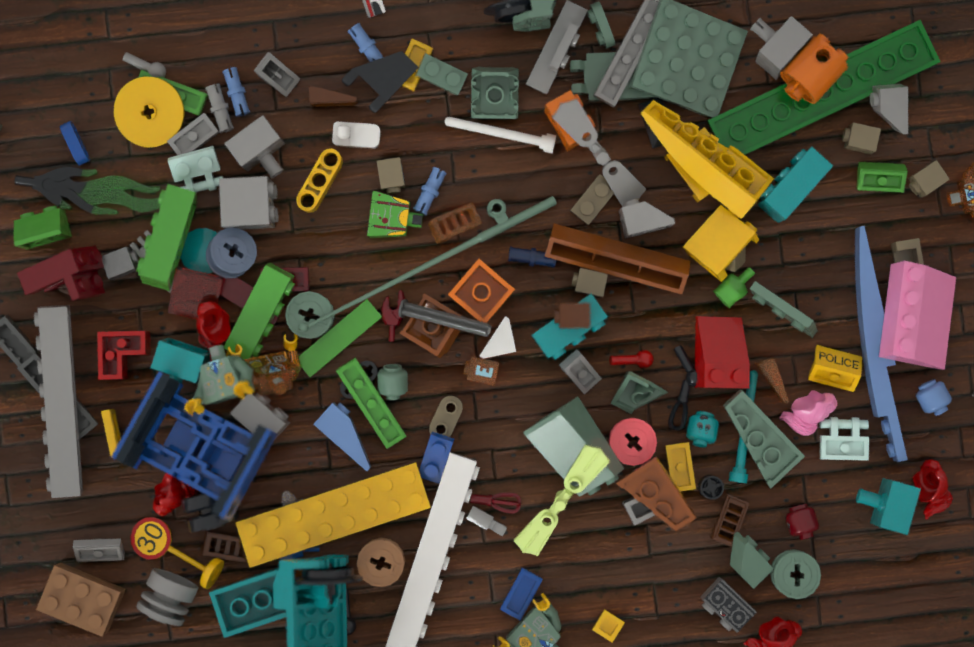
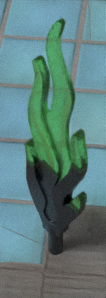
M61 167L43 175L34 176V178L19 175L15 177L16 185L33 187L32 189L39 191L50 202L66 210H72V206L64 201L63 197L68 198L81 209L97 215H116L119 213L115 209L97 206L105 203L126 206L142 213L160 208L159 198L142 199L124 192V190L133 189L152 194L161 190L159 186L148 187L123 176H106L85 182H75L71 179L73 177L97 175L98 171L95 169L85 170L76 167Z

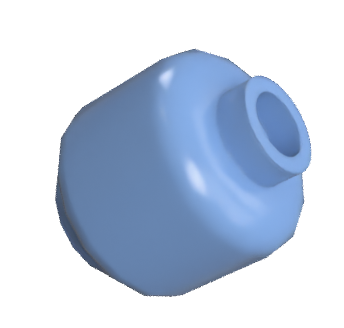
M932 379L918 387L919 391L916 393V398L925 413L934 412L935 416L948 410L947 405L951 403L952 397L943 382H936L935 379Z

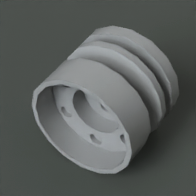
M153 568L146 584L154 592L143 591L141 597L145 600H139L136 607L142 613L158 622L182 626L185 619L181 615H187L189 610L181 602L192 603L199 587L180 575L167 570Z

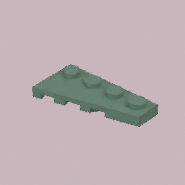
M741 389L723 405L770 489L805 457Z

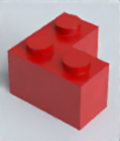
M150 331L97 332L98 380L128 379L127 355H151Z

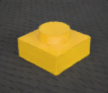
M604 609L592 630L613 643L625 622Z

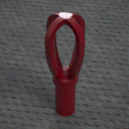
M509 492L489 496L471 494L470 503L488 505L501 512L514 514L520 510L522 500L518 494ZM499 497H515L518 502H516V501H508V500H498V499H496V498H499ZM495 503L513 505L517 507L514 510L500 507Z

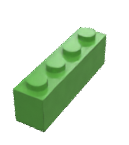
M272 263L265 265L224 345L225 350H228V347H230L231 351L236 353L235 347L236 344H239L242 347V359L250 361L253 357L257 358L263 349L261 342L264 336L268 337L274 327L271 324L274 316L278 317L285 305L282 303L285 295L289 296L295 286V283L292 282L295 277L294 275Z

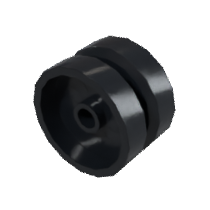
M204 493L181 500L183 512L193 513L199 511L200 513L186 521L189 533L215 529L240 519L238 509H236L232 519L227 520L211 512L217 500Z

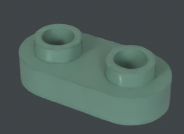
M600 2L590 4V10H587V14L591 24L595 23L598 32L595 34L599 45H604L606 49L615 46L612 31Z

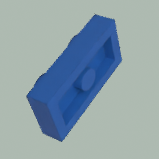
M435 432L431 433L419 469L421 478L440 484L454 442L453 438Z

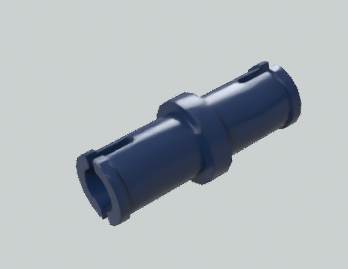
M511 246L509 248V262L528 263L529 266L533 267L534 264L553 268L556 265L555 259L545 257L546 252L536 251V248H531V250Z

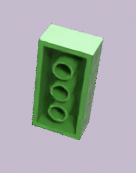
M168 184L166 191L162 190L158 200L160 210L159 213L155 212L151 222V226H153L152 236L147 235L144 244L146 255L145 258H140L137 271L143 284L170 291L198 202L196 192Z

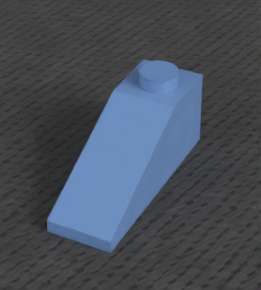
M332 403L314 425L363 469L368 471L371 468V464L353 419L348 415L351 411L342 403L338 405Z

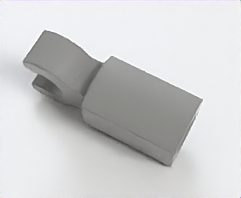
M474 505L466 518L483 529L487 530L489 528L501 536L504 535L507 526L493 519L494 516Z

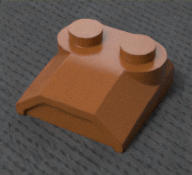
M425 293L419 303V306L461 316ZM411 317L400 334L441 358L449 351L461 330Z

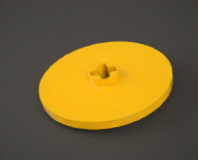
M151 76L139 77L128 82L119 91L114 103V118L118 129L130 142L142 147H158L168 143L167 141L180 131L184 121V105L177 90L167 81ZM147 105L149 109H154L151 119L149 115H144Z

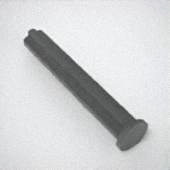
M403 299L399 306L398 314L401 318L408 316L485 337L489 336L491 331L489 323L408 303L407 299Z

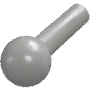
M128 52L125 53L122 59L148 72L153 77L164 78L166 75L165 66L159 62L151 64Z

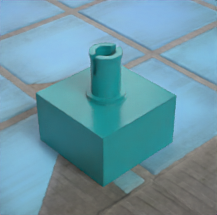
M169 337L159 341L151 368L170 374L171 378L181 384L184 379L198 383L201 365L211 362L210 352Z
M882 478L878 494L860 488L856 496V503L874 507L870 521L871 524L908 535L921 489Z

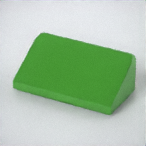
M859 162L857 190L904 193L908 173L907 168L904 164Z

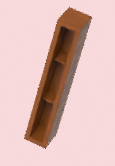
M555 223L553 224L545 257L678 294H683L690 269L689 260Z

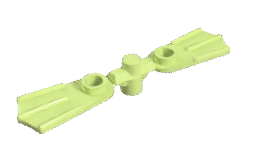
M584 445L565 477L564 490L556 493L555 502L549 509L541 510L514 538V542L519 546L522 553L539 556L558 524L559 512L566 508L573 493L583 491L609 464L610 460L601 448ZM576 481L579 485L576 487L572 486L571 482ZM550 518L551 522L546 523L543 519Z

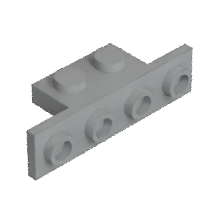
M566 0L526 85L547 95L560 67L564 69L570 58L567 55L570 46L575 48L579 40L580 34H577L584 20L587 9Z

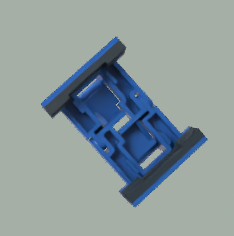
M158 372L115 449L112 458L136 470L142 460L216 499L217 501L211 512L224 519L231 520L277 434L258 424L254 433L251 434L204 409L202 414H197L194 411V414L190 415L185 410V404L189 400L179 396L183 384ZM168 413L179 420L176 421L166 441L161 445L152 439Z

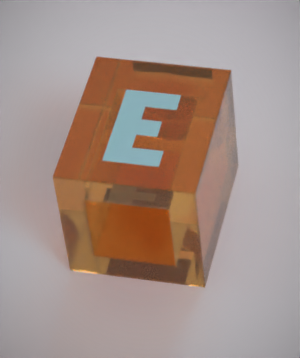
M471 357V361H466L463 374L468 375L467 380L495 386L499 362Z

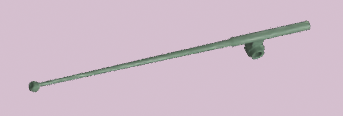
M551 196L508 218L505 213V203L500 199H494L487 205V213L495 219L497 225L309 324L300 323L298 329L307 332L309 327L479 242H484L551 208L557 202ZM493 206H499L500 212L492 211Z

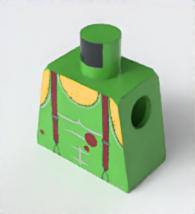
M373 191L367 236L369 238L407 236L408 226L422 227L423 214L410 212L411 203L409 201Z

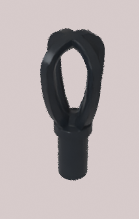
M686 380L682 382L679 397H677V402L668 420L670 429L675 431L682 430L687 421V403L691 386L688 385ZM680 404H683L681 424L679 427H676L673 424V420Z

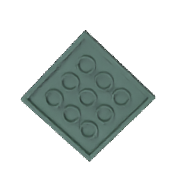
M660 0L629 87L708 118H714L719 115L748 31L676 1Z

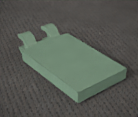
M616 52L587 53L586 61L571 60L570 72H584V84L576 83L571 86L573 95H588V102L601 101L593 95ZM633 72L619 100L652 99L657 97L629 87L634 75Z

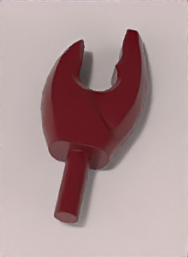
M399 290L398 307L396 309H390L389 295L385 297L382 303L381 316L384 324L389 325V342H394L395 326H400L403 320L398 314L399 306L402 300L405 299L402 290Z

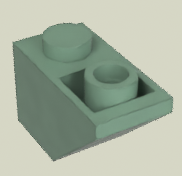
M737 531L733 537L730 566L754 589L774 568L768 563L770 557L761 548L758 551L755 549L757 543L749 535L744 538Z

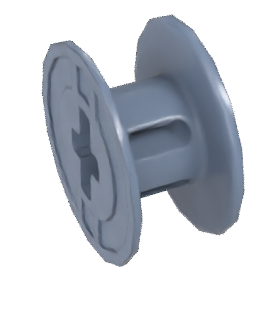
M226 228L219 231L209 242L206 249V261L210 269L216 275L223 278H237L243 275L254 264L257 256V248L253 238L246 231L239 228ZM230 249L234 251L233 257L229 256Z

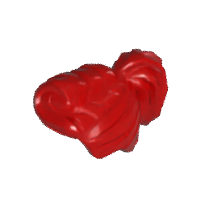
M209 301L198 304V317L196 321V330L199 334L198 341L201 346L210 352L209 348L223 345L222 343L228 339L231 333L230 316L216 302Z
M932 459L925 460L922 466H920V471L913 475L912 480L914 487L921 489L918 499L921 502H928L923 514L925 519H929L932 515L945 511L952 504L953 497L948 490V479L940 463Z
M165 473L162 482L154 487L155 499L153 501V510L160 516H166L173 509L181 505V500L195 496L198 490Z
M776 616L772 620L760 625L759 636L761 639L748 638V641L743 642V644L748 647H792L802 635V629L798 622L785 621Z

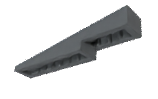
M7 314L0 319V347L40 394L39 385L43 383V375L38 373V360H41V354ZM77 398L79 439H81L99 423Z

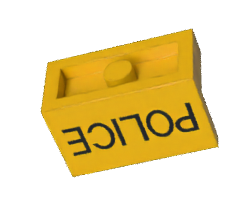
M816 345L814 363L810 369L808 380L854 392L861 378L862 357Z

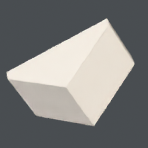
M506 316L480 354L481 358L485 359L516 352L510 320Z

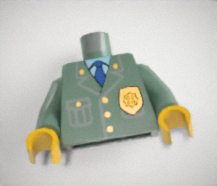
M223 345L209 348L212 362L201 365L196 392L193 399L185 404V410L190 415H193L194 411L197 414H202L204 407L201 404H219L236 397L244 399V394L251 395L255 391L252 383L253 369L240 356H226Z
M541 593L543 597L541 602H536L533 599L535 606L506 636V640L502 636L498 637L502 642L499 647H559L556 642L561 637L559 632L562 626L558 611L552 606L544 593Z

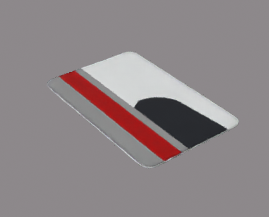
M362 0L369 18L385 13L382 0Z

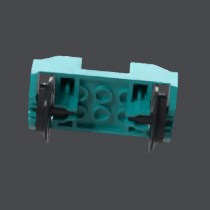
M328 554L305 559L279 560V570L273 583L274 609L287 610V647H347L346 583L363 580V576L353 574V567L346 566L349 563V555ZM294 569H302V576L294 578Z

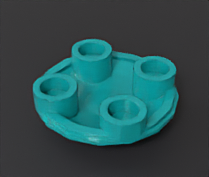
M198 228L188 233L180 258L184 266L191 272L199 275L213 272L206 261V249L209 242L216 236V231L208 228Z

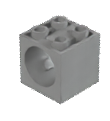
M264 176L219 179L221 227L225 229L239 228L241 230L275 228V222L279 220L278 208L274 206V199H277V185H274L270 178Z

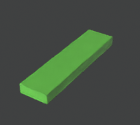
M366 299L296 358L297 363L311 378L382 318L381 314Z
M356 357L336 369L337 374L386 449L407 437Z

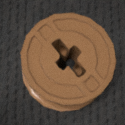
M382 537L372 539L364 545L358 554V572L360 576H363V580L371 586H389L399 579L404 570V552L399 544L391 539ZM382 556L386 558L384 562L391 564V567L383 565L382 568H379L377 566L378 562L372 561L371 558L379 560Z

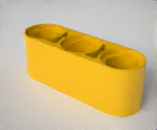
M331 148L321 153L301 188L296 200L298 207L304 212L312 213L319 208L340 171L343 159L337 150ZM336 155L338 158L337 163L334 166H327L325 163L327 156ZM318 175L326 177V182L321 187L314 185V179ZM307 195L314 197V204L311 207H304L302 204L303 198Z

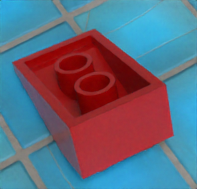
M696 316L695 369L697 372V383L695 387L749 388L750 363L742 318Z

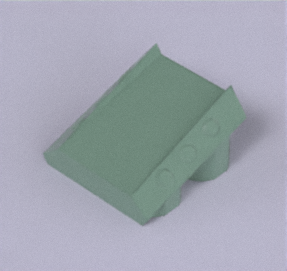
M514 67L472 68L471 118L517 119L519 69Z

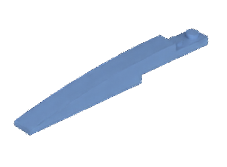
M865 226L855 228V280L859 333L866 382L873 417L884 418L881 421L883 433L887 434L889 444H886L888 456L893 458V461L901 462L908 459L887 371L888 366L896 365L895 360L879 357L884 310Z

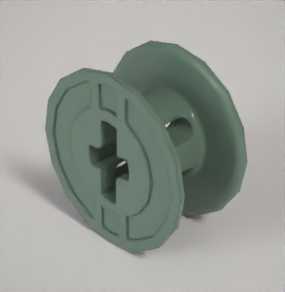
M310 291L299 293L287 305L285 314L287 325L299 337L308 339L322 337L333 325L335 315L309 327L307 332L298 329L300 323L309 324L315 321L310 319L307 322V317L301 315L302 310L310 312L313 309V314L320 316V318L334 311L329 300L319 293Z
M796 549L786 550L777 555L771 566L774 570L770 572L771 581L776 589L785 596L793 599L806 598L818 588L821 580L820 567L816 560L804 551ZM795 564L796 570L801 572L800 576H796V583L795 579L790 576L791 572H795Z

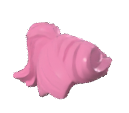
M812 390L808 396L798 398L791 405L793 412H782L779 419L785 421L795 432L803 436H809L816 431L817 424L824 421L836 409L837 400L832 393L821 394Z

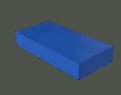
M522 567L500 610L521 621L543 578Z

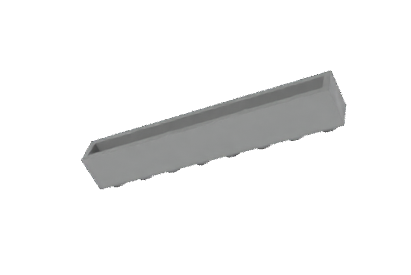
M70 305L41 306L38 308V312L34 313L35 327H39L40 336H36V348L41 350V360H38V373L43 375V383H40L39 391L40 397L44 398L45 407L41 408L42 421H46L47 429L43 431V443L48 445V454H45V468H49L50 477L46 479L47 492H51V498L81 496L83 493Z

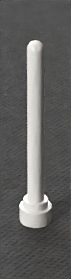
M447 117L444 121L450 127L537 145L540 149H543V152L552 154L557 136L547 133V135L540 137L453 117Z

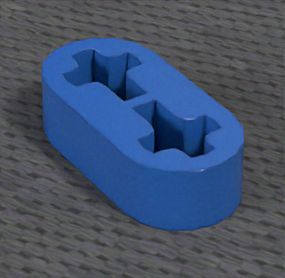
M68 121L60 125V130L76 163L80 166L90 161L88 152L73 122Z

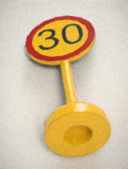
M156 517L144 518L133 527L131 545L140 557L148 560L158 559L169 551L203 571L200 577V585L207 590L212 587L221 574L224 561L220 558L212 559L205 566L170 546L172 542L171 531L162 519Z

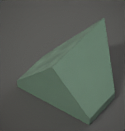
M627 371L611 404L632 414L634 410L663 396L668 391L631 371Z

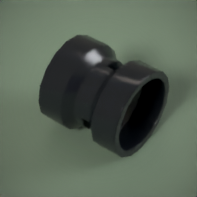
M705 475L699 480L698 490L702 496L713 500L723 494L724 484L721 479L714 475Z

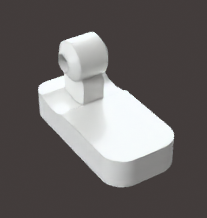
M335 122L333 125L332 141L335 146L374 149L380 144L381 131L376 124Z

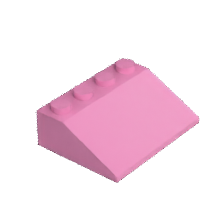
M908 261L891 264L879 352L880 358L945 370L956 284L955 276L926 265Z

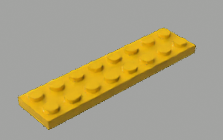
M413 463L235 523L249 567L251 568L431 508L417 463Z

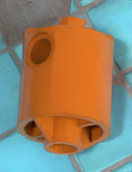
M819 34L817 37L813 36L780 72L782 79L787 84L784 89L785 92L795 101L803 98L811 104H816L848 69L846 63L848 56L841 49L835 50L829 45L830 41L823 34Z

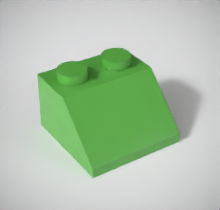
M57 206L46 207L43 209V213L36 215L34 212L20 215L21 219L14 220L15 247L31 249L72 237L66 212L61 208L57 209Z

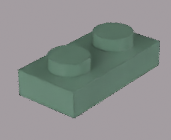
M424 54L415 76L456 96L459 95L468 75L428 54Z

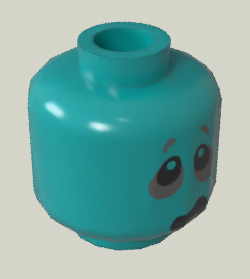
M697 411L695 415L689 417L686 436L689 440L693 441L694 446L706 448L707 444L716 442L719 422L714 418V414Z

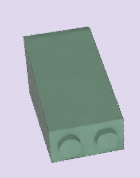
M579 397L551 412L523 432L564 480L584 445L602 449L610 462L583 491L576 493L579 497L587 492L589 496L601 489L600 485L606 483L607 486L619 479L617 474L624 469ZM573 481L571 482V485L576 487L579 485V483Z

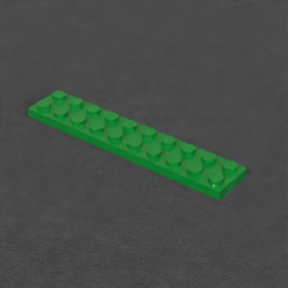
M918 20L846 54L848 56L846 60L848 69L816 104H811L803 98L799 101L792 99L784 90L787 86L785 83L709 119L707 123L712 134L719 138L718 143L727 148L731 145L744 155H747L869 97L870 93L873 92V86L896 84L941 61L921 20Z

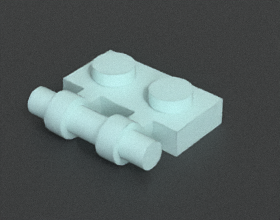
M214 146L168 158L174 182L182 180L185 182L186 186L180 188L193 192L207 189L213 191L219 187V179L224 178L223 176L214 178L212 173L220 171V164ZM205 175V181L193 183L192 178Z
M830 417L820 422V428L829 429V436L820 435V459L869 460V437L860 436V429L869 428L868 420H859V417H851L850 420ZM838 429H850L851 436H838Z

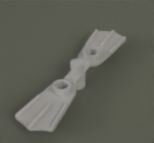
M574 99L561 103L558 110L552 116L553 119L580 146L588 147L596 161L604 166L602 170L603 176L621 206L623 207L624 202L634 199L639 200L646 188L619 161H611L606 150L597 142V131L579 101ZM590 133L587 138H582L583 134ZM616 167L614 172H609L610 168Z

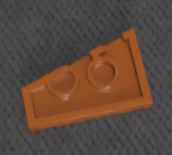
M657 456L616 482L618 486L628 491L637 501L642 502L675 531L697 517Z

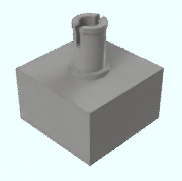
M792 16L776 32L761 18L750 29L766 42L760 49L755 62L775 80L780 77V72L813 36Z
M263 115L224 143L240 166L247 172L259 163L262 164L271 179L283 172V168L280 167L272 153L285 145V143Z

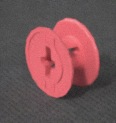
M628 418L615 424L610 431L608 443L620 462L636 466L644 464L651 459L656 451L657 438L656 433L648 423L640 419ZM628 433L633 438L637 436L636 443L641 448L639 450H636L634 446L629 448L627 446L629 440L625 437V434Z

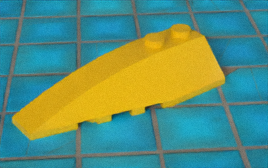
M653 100L642 111L641 114L653 133L677 163L713 198L720 201L741 219L774 180L772 176L731 145L727 148L718 143L719 138L712 134L709 137L698 131L699 126L692 122H682L680 115Z

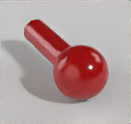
M641 350L636 355L610 356L609 358L610 365L637 364V366L644 369L649 368L654 361L653 354L648 350Z

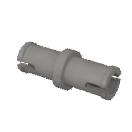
M220 84L206 87L205 89L212 106L210 111L215 115L219 133L233 130L234 127L228 113L229 105L224 101Z

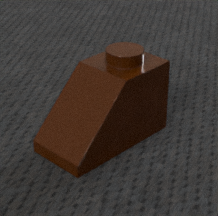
M590 303L559 304V309H554V324H559V329L590 328Z

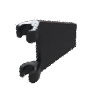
M403 51L352 68L342 78V83L349 86L361 76L379 94L369 105V109L375 113L381 109L419 67Z

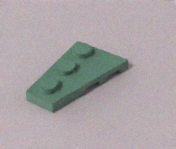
M756 281L750 287L754 295L752 298L762 306L767 304L772 308L771 311L781 319L786 318L794 328L800 332H805L811 338L817 333L818 330L814 320Z

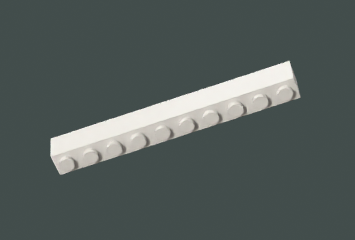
M452 452L449 454L386 647H417L418 638H424L428 625L423 623L426 615L431 616L435 602H432L431 599L434 592L439 593L443 581L439 579L441 570L446 571L450 557L446 556L449 547L454 548L458 536L454 534L456 524L460 526L462 524L465 512L461 511L464 502H469L472 489L468 487L471 479L476 481L480 467L476 466V460Z

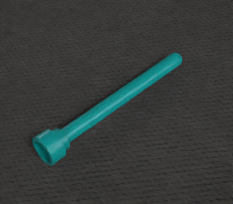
M755 370L750 371L749 388H746V395L753 402L755 400L758 373ZM741 436L739 437L736 464L732 468V472H729L728 481L747 484L749 475L746 474L747 469H745L747 447Z

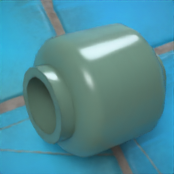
M399 364L384 365L383 369H380L377 373L378 392L386 396L387 400L400 399V396L408 391L407 371Z

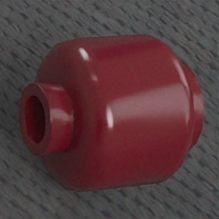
M807 504L789 508V513L786 514L785 519L790 535L794 537L799 536L800 540L814 537L813 532L819 529L814 508L808 507Z

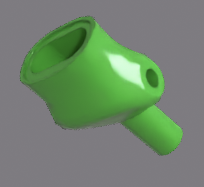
M748 267L739 277L732 273L728 274L722 283L713 290L714 294L730 309L735 302L742 299L748 293L745 283L755 272Z

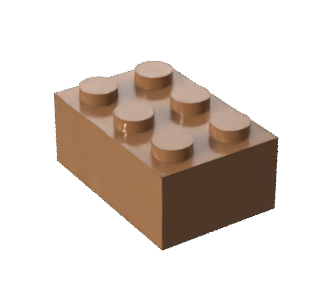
M58 563L52 569L36 610L103 637L110 630L126 589L66 564Z

